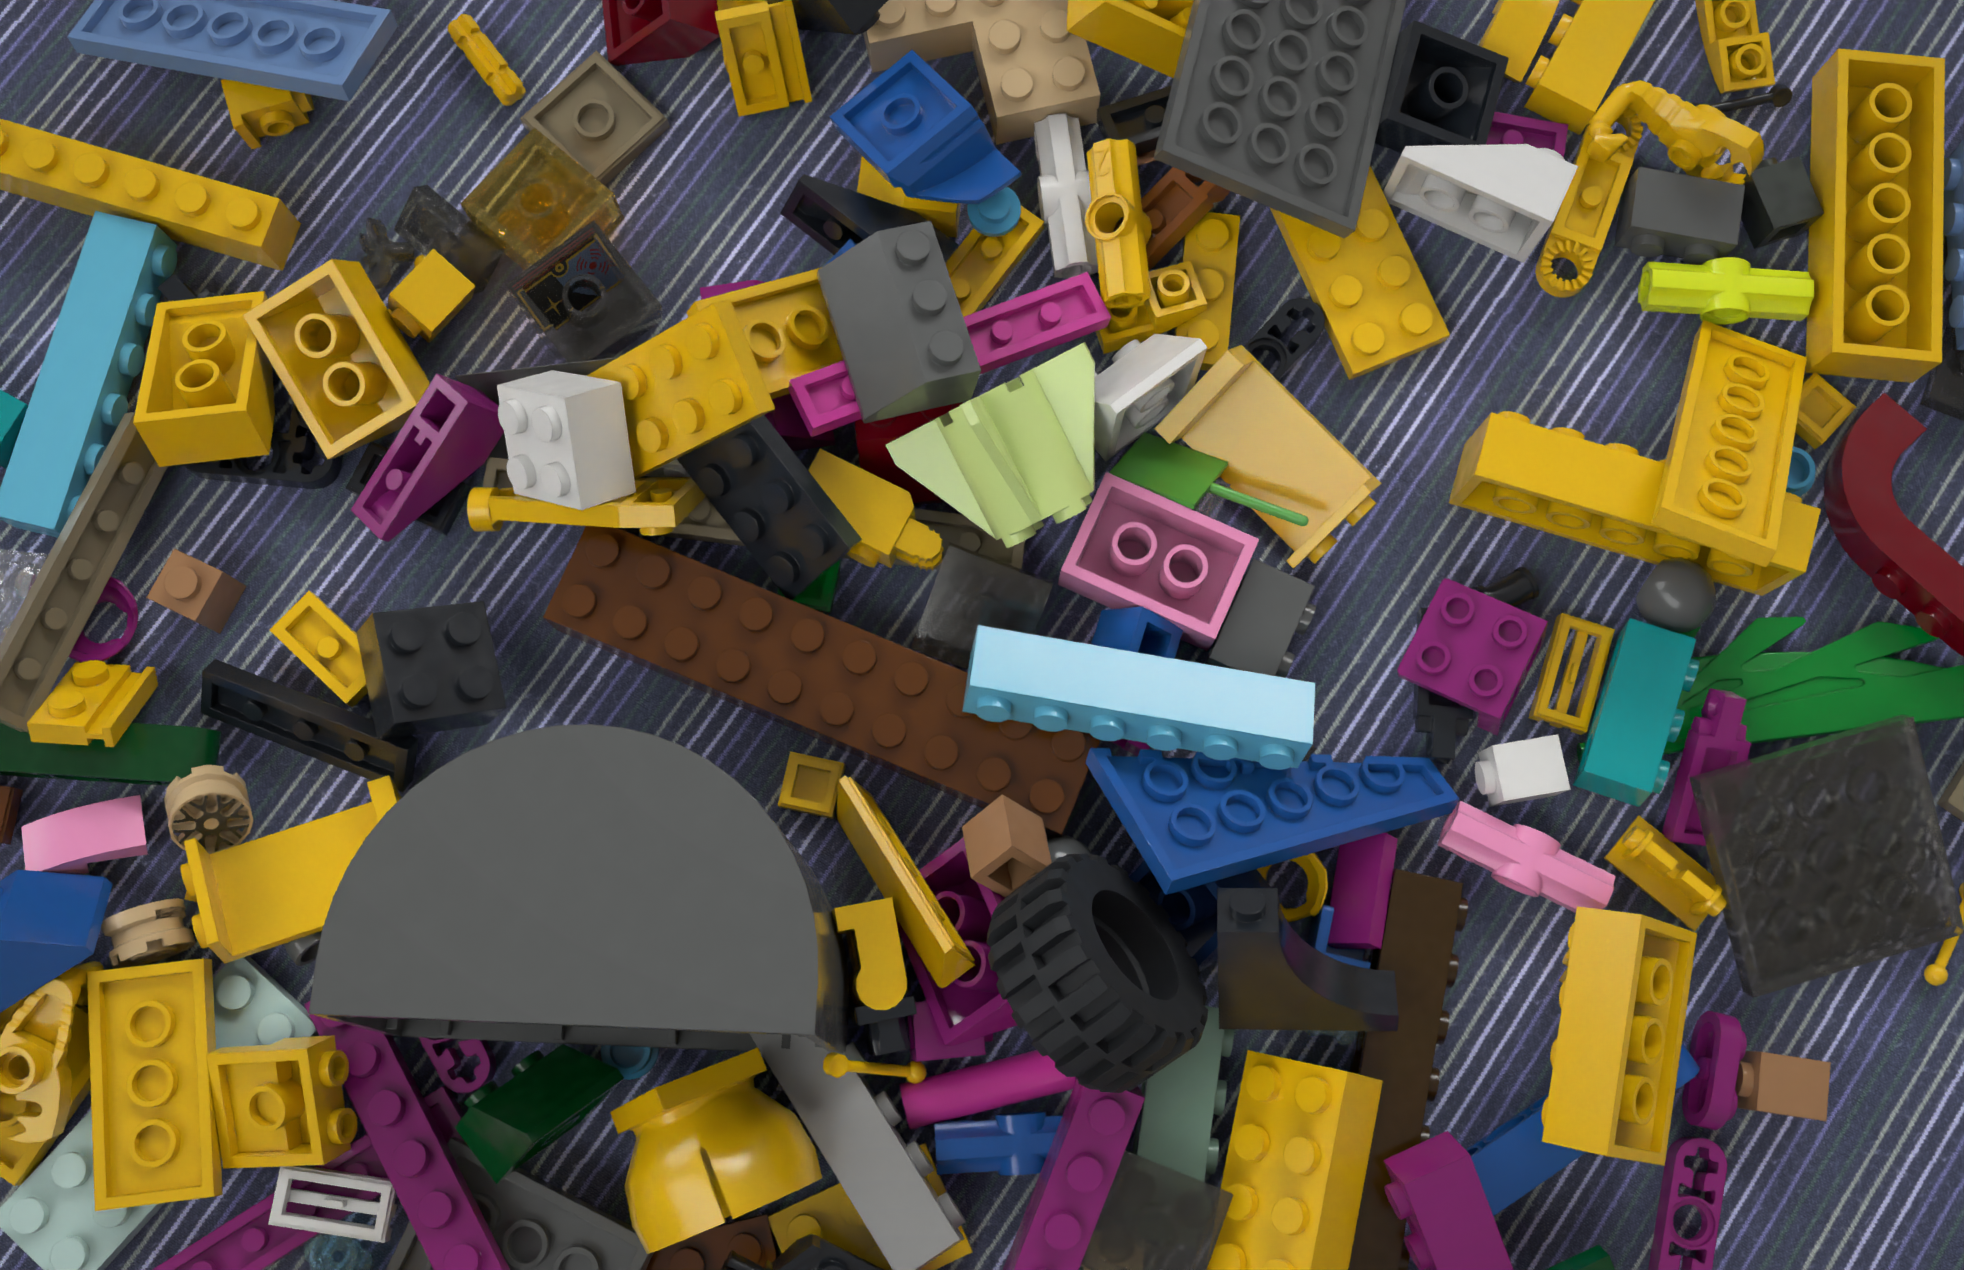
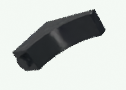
M1217 888L1219 1029L1398 1031L1399 1014L1395 971L1374 970L1349 965L1311 947L1299 937L1287 922L1280 907L1278 888Z

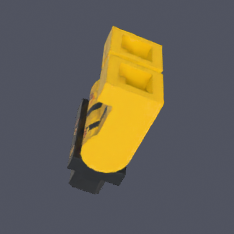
M892 897L834 908L831 910L835 930L836 933L846 934L853 971L849 977V995L851 1000L858 1006L849 1008L850 1025H863L868 1055L873 1054L877 1056L910 1049L904 1016L917 1014L914 996L904 997L907 990V977Z

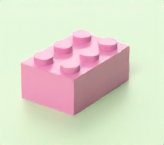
M1106 472L1062 566L1058 585L1111 609L1144 607L1183 630L1181 640L1208 651L1217 637L1259 539Z

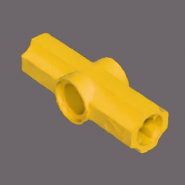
M1109 138L1093 143V147L1087 151L1091 203L1086 211L1085 224L1087 231L1095 238L1101 299L1109 309H1130L1144 305V302L1151 298L1146 244L1151 236L1152 225L1150 218L1142 211L1136 146L1128 139L1114 140ZM1124 217L1121 226L1114 231L1116 223L1120 218Z

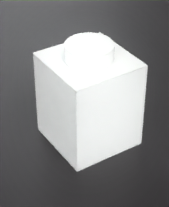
M1558 734L1492 745L1478 753L1480 761L1475 763L1476 783L1482 795L1487 794L1490 807L1556 796L1571 790Z

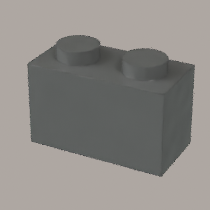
M1638 167L1625 184L1621 194L1614 246L1631 249L1632 253L1642 257L1667 255L1683 258L1685 263L1701 265L1712 259L1726 257L1738 245L1745 185Z
M1253 559L1243 577L1205 664L1286 678L1295 657L1294 654L1286 650L1294 632L1303 636L1312 620L1317 606L1308 601L1315 586Z

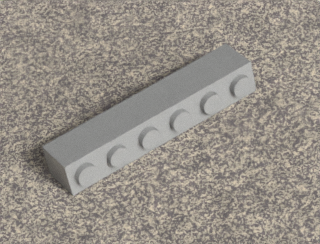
M749 1033L893 1270H919L964 1240L963 1235L958 1229L959 1226L966 1222L961 1211L947 1191L938 1197L926 1178L934 1169L916 1141L906 1145L895 1125L903 1119L885 1091L875 1095L864 1077L866 1073L846 1072L840 1078L826 1074L823 1070V1061L830 1052L824 1048L815 1047V1042L807 1037L791 1035L790 1049L781 1048V1034ZM854 1041L846 1046V1051H843L842 1055H845L848 1060L867 1062Z

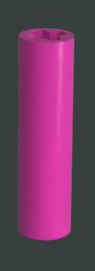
M1035 1050L925 1077L921 1083L917 1084L910 1082L901 1083L900 1091L907 1122L911 1130L1072 1090L1076 1083V1077H1066L1055 1068V1062L1048 1055L1042 1056Z

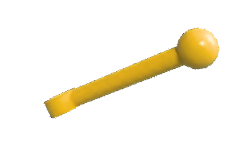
M1964 882L1959 887V895L1962 901L1934 964H1930L1924 969L1925 980L1934 986H1940L1947 981L1948 972L1946 966L1964 927Z
M837 1052L827 1054L823 1061L824 1072L835 1078L844 1076L846 1072L906 1077L910 1083L917 1084L921 1083L927 1075V1069L920 1061H911L907 1065L848 1060L845 1055Z

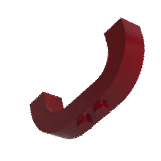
M1883 393L1865 410L1842 437L1830 457L1824 480V501L1829 523L1842 548L1872 578V582L1878 591L1891 599H1896L1915 616L1916 622L1926 633L1940 638L1954 651L1964 657V567L1903 514L1897 505L1892 491V472L1896 461L1917 441L1927 428L1886 393Z

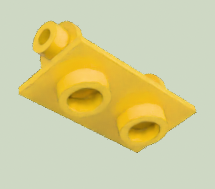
M1639 815L1604 857L1605 860L1692 931H1696L1708 914L1712 917L1718 915L1728 902L1723 896L1728 890L1726 885L1673 842L1665 838L1662 833Z

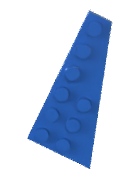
M1090 748L1085 762L1165 895L1451 814L1459 801V797L1430 758L1366 756L1362 763L1333 762L1331 755L1311 754L1308 761H1302L1298 768L1290 767L1275 770L1266 768L1256 761L1238 758L1215 760L1205 756L1203 752H1197L1193 758H1168L1162 756L1161 750L1140 749L1138 757L1111 756L1110 748Z

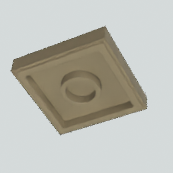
M597 50L520 118L523 126L593 195L599 192L670 128L668 119Z

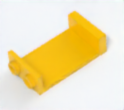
M1242 345L1227 350L1154 428L1169 444L1182 438L1193 450L1227 461L1228 466L1220 477L1233 490L1308 517V524L1306 526H1299L1252 509L1294 551L1286 560L1293 569L1306 557L1315 564L1338 542L1331 533L1344 520L1353 527L1377 504L1369 495L1382 483Z
M390 775L367 782L372 802L209 854L196 838L184 841L188 863L182 864L180 870L190 897L196 896L200 913L192 916V925L201 948L209 947L225 964L322 931L333 896L351 860L365 838L386 812L402 798Z

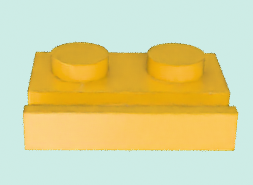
M783 0V2L768 4L767 1L715 11L739 117L789 107L790 102L804 100L805 103L812 102L792 0Z
M100 660L75 662L27 722L31 742L88 746L93 739H102L105 742V747H115L158 687L155 667L147 666L142 673H136L131 671L130 665L106 664Z

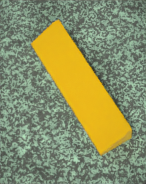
M843 776L838 780V822L884 898L892 897L896 918L936 984L940 988H945L975 965L973 962L975 959L873 796L851 777Z

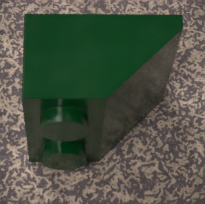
M564 1044L545 1057L540 1050H536L510 1071L514 1078L501 1087L492 1080L474 1092L464 1102L469 1110L454 1128L497 1184L586 1120L619 1085L624 1077L617 1068Z

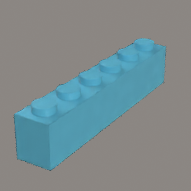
M95 211L0 487V520L16 528L56 538L59 537L121 419L128 411L127 396L133 378L140 373L143 367L145 357L143 348L150 327L153 325L156 305L160 303L162 292L157 287L173 274L177 264V244L157 225Z
M978 625L970 653L962 712L977 714L981 719L991 722L1014 720L1032 723L1037 728L1045 731L1056 732L1067 729L1090 733L1094 738L1103 741L1126 739L1147 743L1150 747L1157 750L1170 751L1179 748L1203 752L1205 756L1215 760L1238 758L1259 762L1262 766L1269 769L1281 770L1290 767L1298 768L1313 744L1315 683Z

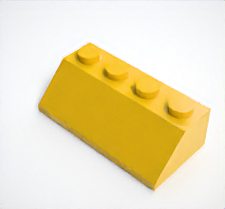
M1577 906L1575 922L1571 925L1568 933L1570 955L1567 976L1559 992L1561 1016L1558 1036L1553 1042L1550 1052V1061L1553 1069L1549 1096L1546 1098L1541 1112L1542 1124L1544 1126L1542 1142L1608 1157L1665 1166L1696 945V932L1642 914Z

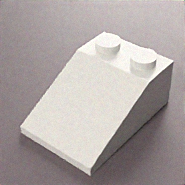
M1529 144L1405 146L1383 193L1387 202L1391 205L1524 263L1553 223L1578 166L1565 161L1564 157L1554 150L1536 148Z
M1153 334L1142 343L1134 339L1124 345L1113 356L1114 364L1099 375L1095 371V449L1105 462L1163 420L1194 387L1207 350V346L1200 338Z

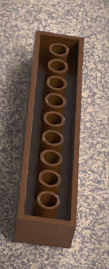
M585 526L543 616L557 631L980 808H986L1003 794L1041 817L1047 836H1062L1089 770L1085 763L1090 748H1098L1101 741L1094 738L1090 733L1067 729L1051 732L1041 730L1032 723L1014 720L991 722L981 719L977 714L962 712L967 672L619 528Z

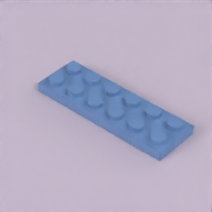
M94 0L67 38L76 52L81 54L350 101L398 25L389 9L334 0Z

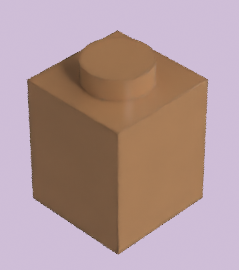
M174 548L146 598L220 634L243 594L246 585L223 571Z
M1003 794L962 826L971 879L1005 898L1052 863L1043 819Z
M1746 1051L1738 1067L1735 1086L1738 1095L1737 1108L1827 1121L1831 1062L1767 1052Z

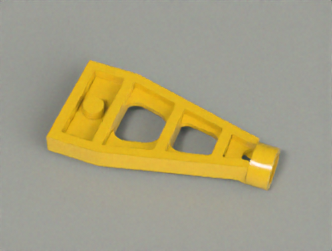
M691 477L638 478L634 480L636 493L584 510H578L514 494L513 487L501 489L498 487H474L468 496L467 514L469 524L476 532L500 531L504 521L613 528H639L640 534L655 536L674 531V527H677L705 498V494Z

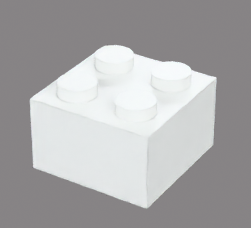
M551 370L497 385L500 403L498 418L505 434L509 459L507 462V474L513 485L514 494L584 510L636 493L621 382Z

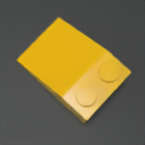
M265 291L157 303L133 424L159 467L269 455L275 418L272 364L243 317V314L268 299Z

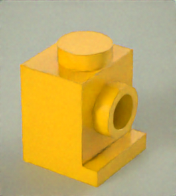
M226 79L221 80L233 128L251 149L262 147L259 137L285 135L291 132L294 127L310 123L307 112L314 110L310 94Z

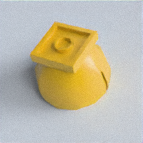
M759 1048L655 1087L610 1112L618 1134L633 1130L636 1135L624 1186L632 1227L647 1254L726 1222L725 1218L729 1216L735 1219L822 1179L815 1147L795 1113L754 1087V1077L767 1070Z

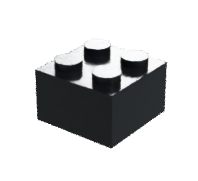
M484 601L372 613L356 632L377 740L487 725L506 709Z

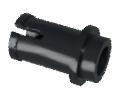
M1525 567L1515 569L1514 572L1486 587L1476 585L1471 588L1514 607L1539 596L1538 584L1531 572Z

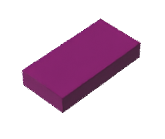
M1381 833L1340 845L1330 907H1334V913L1327 945L1336 949H1381L1397 849V838L1387 833Z

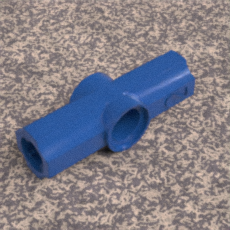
M1019 1112L994 1115L995 1119L961 1120L935 1123L937 1175L998 1171V1175L1038 1174L1042 1170L1063 1115L1046 1116V1112Z

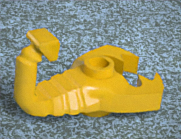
M1642 80L1621 84L1616 87L1588 123L1590 125L1588 132L1592 137V141L1588 146L1587 153L1601 163L1608 161L1629 139L1623 133L1612 134L1613 130L1611 129L1612 125L1627 107L1637 112L1638 118L1648 125V129L1658 136L1660 142L1666 145L1669 159L1676 166L1682 168L1689 176L1743 185L1745 183L1743 179L1747 174L1734 173L1733 165L1742 162L1750 177L1764 156V144L1758 132L1727 118L1715 107L1705 104L1694 106L1688 101H1682L1681 97L1669 94L1665 89L1653 87L1651 83ZM1728 149L1731 154V163L1724 165L1716 164L1715 162Z
M92 961L73 966L46 983L23 1002L24 1005L13 1014L11 1022L6 1024L0 1037V1091L7 1094H15L16 1101L36 1102L42 1109L41 1112L25 1111L15 1115L14 1117L26 1128V1131L7 1139L17 1142H42L64 1132L71 1101L72 1078L66 1055L68 1044L71 1040V1026L73 1025V1015L75 1012L74 1006L75 1004L79 1006L88 1005L87 972L104 970L100 962Z

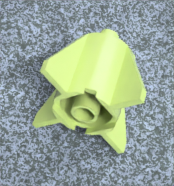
M1085 342L1019 375L1020 378L1017 377L1007 383H1003L886 444L895 465L996 540L1002 539L1006 548H1010L1034 536L1036 530L1044 526L1042 520L1051 515L1056 524L1086 510V506L1093 501L1090 493L1095 490V361Z

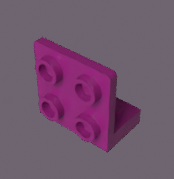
M1445 578L1441 581L1397 669L1398 676L1478 712L1477 727L1498 736L1545 641L1548 621Z

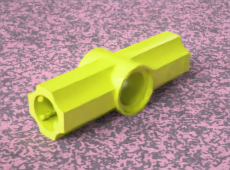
M1735 257L1716 258L1706 261L1701 265L1648 261L1642 268V275L1638 285V303L1641 304L1642 311L1700 314L1701 321L1705 320L1716 325L1736 324L1748 318L1802 321L1809 315L1810 306L1814 298V280L1810 278L1809 272L1751 268V264L1747 260Z

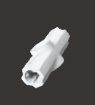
M1066 113L1048 115L1042 121L1034 123V140L1040 176L1037 178L1041 220L1048 227L1054 277L1069 279L1088 272L1089 275L1098 273L1095 238L1087 231L1085 224L1086 211L1091 203L1089 171H1086L1079 118L1070 117Z

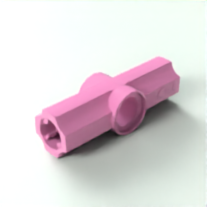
M1463 801L1457 803L1453 812L1447 817L1440 832L1438 846L1458 855L1466 861L1491 871V877L1494 880L1528 896L1538 897L1540 895L1575 913L1577 906L1604 909L1614 891L1615 875L1561 850V844L1551 836L1525 825L1514 824L1512 826Z

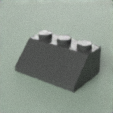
M931 221L877 231L818 270L817 277L864 424L971 400L981 368Z

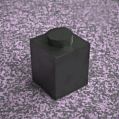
M1799 156L1779 163L1775 157L1764 159L1750 177L1747 170H1745L1747 175L1743 179L1745 181L1743 184L1745 189L1741 220L1754 249L1803 234L1824 214Z

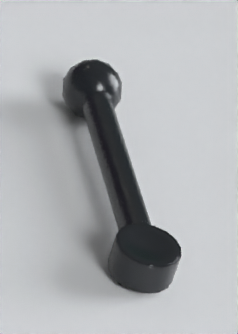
M1777 84L1770 89L1769 93L1710 104V106L1715 107L1722 113L1772 103L1776 107H1783L1791 101L1793 95L1791 89L1786 85ZM1692 103L1694 106L1700 105V103Z

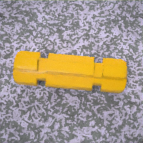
M461 14L456 20L451 21L447 27L451 38L460 50H463L467 59L486 84L493 89V93L505 106H511L517 100L522 99L526 93L522 81L508 67V63L488 37L481 32L480 27L472 16Z

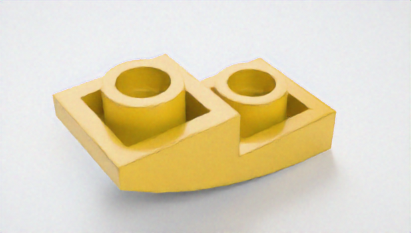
M1498 0L1492 11L1495 15L1478 46L1509 58L1504 77L1515 83L1522 81L1542 42L1560 0Z
M1695 0L1705 53L1720 94L1775 85L1769 32L1759 33L1755 0Z
M1191 260L1149 271L1151 298L1146 300L1144 305L1130 309L1107 308L1111 316L1107 327L1095 331L1103 354L1120 350L1134 339L1143 342L1153 334L1167 332L1207 310V302Z

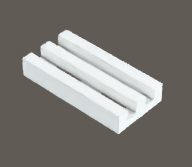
M280 1166L268 1225L385 1243L390 1241L392 1228H390L391 1218L395 1217L397 1205L394 1204L396 1192L390 1179L311 1166ZM292 1179L366 1190L381 1193L380 1202L294 1189L291 1188ZM287 1202L377 1215L376 1223L373 1226L286 1212Z

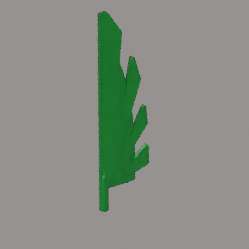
M1804 617L1757 618L1719 655L1691 657L1700 661L1699 669L1689 692L1681 691L1677 709L1685 711L1683 724L1674 743L1666 742L1663 754L1683 752L1689 729H1691L1694 717H1702L1701 712L1710 688L1731 691L1747 700L1741 723L1747 726L1746 740L1751 742V744L1964 718V665L1943 668L1887 657L1934 642L1939 638L1929 635L1919 627L1881 621L1866 626L1813 652H1763L1803 626L1806 620ZM1700 627L1692 630L1691 632H1684L1679 634H1683L1694 638L1697 632L1699 631ZM1586 742L1577 744L1579 763Z

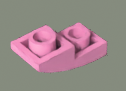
M140 795L73 808L21 827L25 870L85 874L89 873L88 863L148 854Z

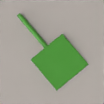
M1145 432L1109 472L1112 475L1191 509H1194L1208 492L1299 526H1306L1309 522L1308 517L1216 484L1215 481L1228 466L1227 461L1174 442L1169 444L1165 439Z

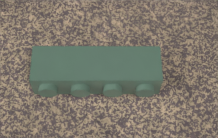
M1205 1006L1208 1009V1019L1198 1044L1141 1084V1092L1145 1100L1136 1121L1121 1228L1126 1236L1196 1247L1197 1234H1206L1208 1231L1211 1198L1202 1197L1205 1173H1215L1219 1153V1140L1210 1138L1213 1114L1222 1116L1227 1090V1082L1218 1079L1221 1056L1230 1057L1234 1039V1029H1219V1008Z

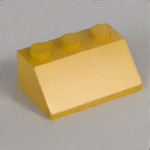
M338 259L329 260L243 314L247 324L327 459L336 458L401 429L430 384L396 323L389 317V311L361 263Z

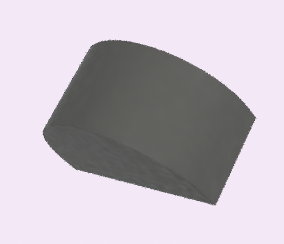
M593 724L557 725L526 730L495 739L465 752L436 769L410 789L386 812L365 838L351 860L333 896L321 933L315 963L309 1014L393 1037L748 1052L758 1048L749 1034L756 1033L781 1034V1048L790 1049L791 1035H798L799 1037H807L815 1042V1047L824 1048L830 1053L837 1052L843 1054V1051H846L848 1034L849 975L843 939L840 933H836L831 913L833 909L826 892L811 867L759 802L733 777L708 759L684 746L653 734L623 727Z

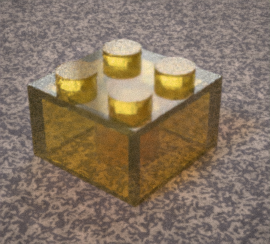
M535 127L460 203L474 227L527 273L593 225L604 241L625 219L614 193Z

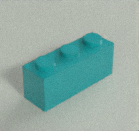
M1629 618L1618 635L1573 786L1636 807H1640L1652 792L1660 794L1670 768V762L1662 760L1666 742L1674 743L1676 741L1685 716V711L1677 709L1681 691L1689 692L1699 669L1700 661L1691 658L1696 643L1695 638Z

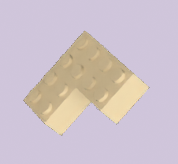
M888 0L878 10L880 13L878 21L863 33L872 73L889 69L911 50L924 61L973 51L996 145L1034 137V123L1042 121L1048 115L1066 113L1070 117L1079 118L1080 126L1097 123L1100 91L1086 40L1066 31L1068 0Z

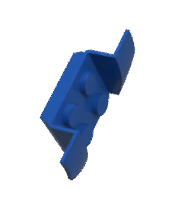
M913 50L909 51L873 82L863 87L857 95L829 116L836 130L894 188L901 187L907 197L950 203L980 204L1022 175L1021 171L996 149L983 121L979 118L973 106Z

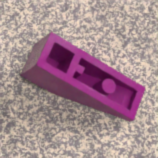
M436 373L354 503L351 511L380 540L389 542L485 463L504 433L498 418L499 406L483 391Z

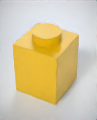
M433 248L389 294L387 307L393 311L389 317L409 337L415 338L419 334L430 343L472 299L475 285Z

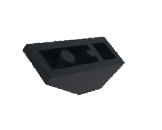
M805 174L798 180L780 212L782 216L833 255L850 238L858 244L877 231L927 221L917 212ZM933 225L946 264L959 245Z

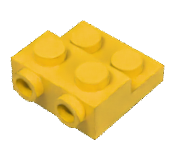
M335 1035L284 1038L271 1045L221 1047L206 1054L223 1169L325 1165L351 1149L350 1142H352L357 1132V1117L351 1108H345L342 1085L348 1077L349 1062L346 1054L336 1049Z

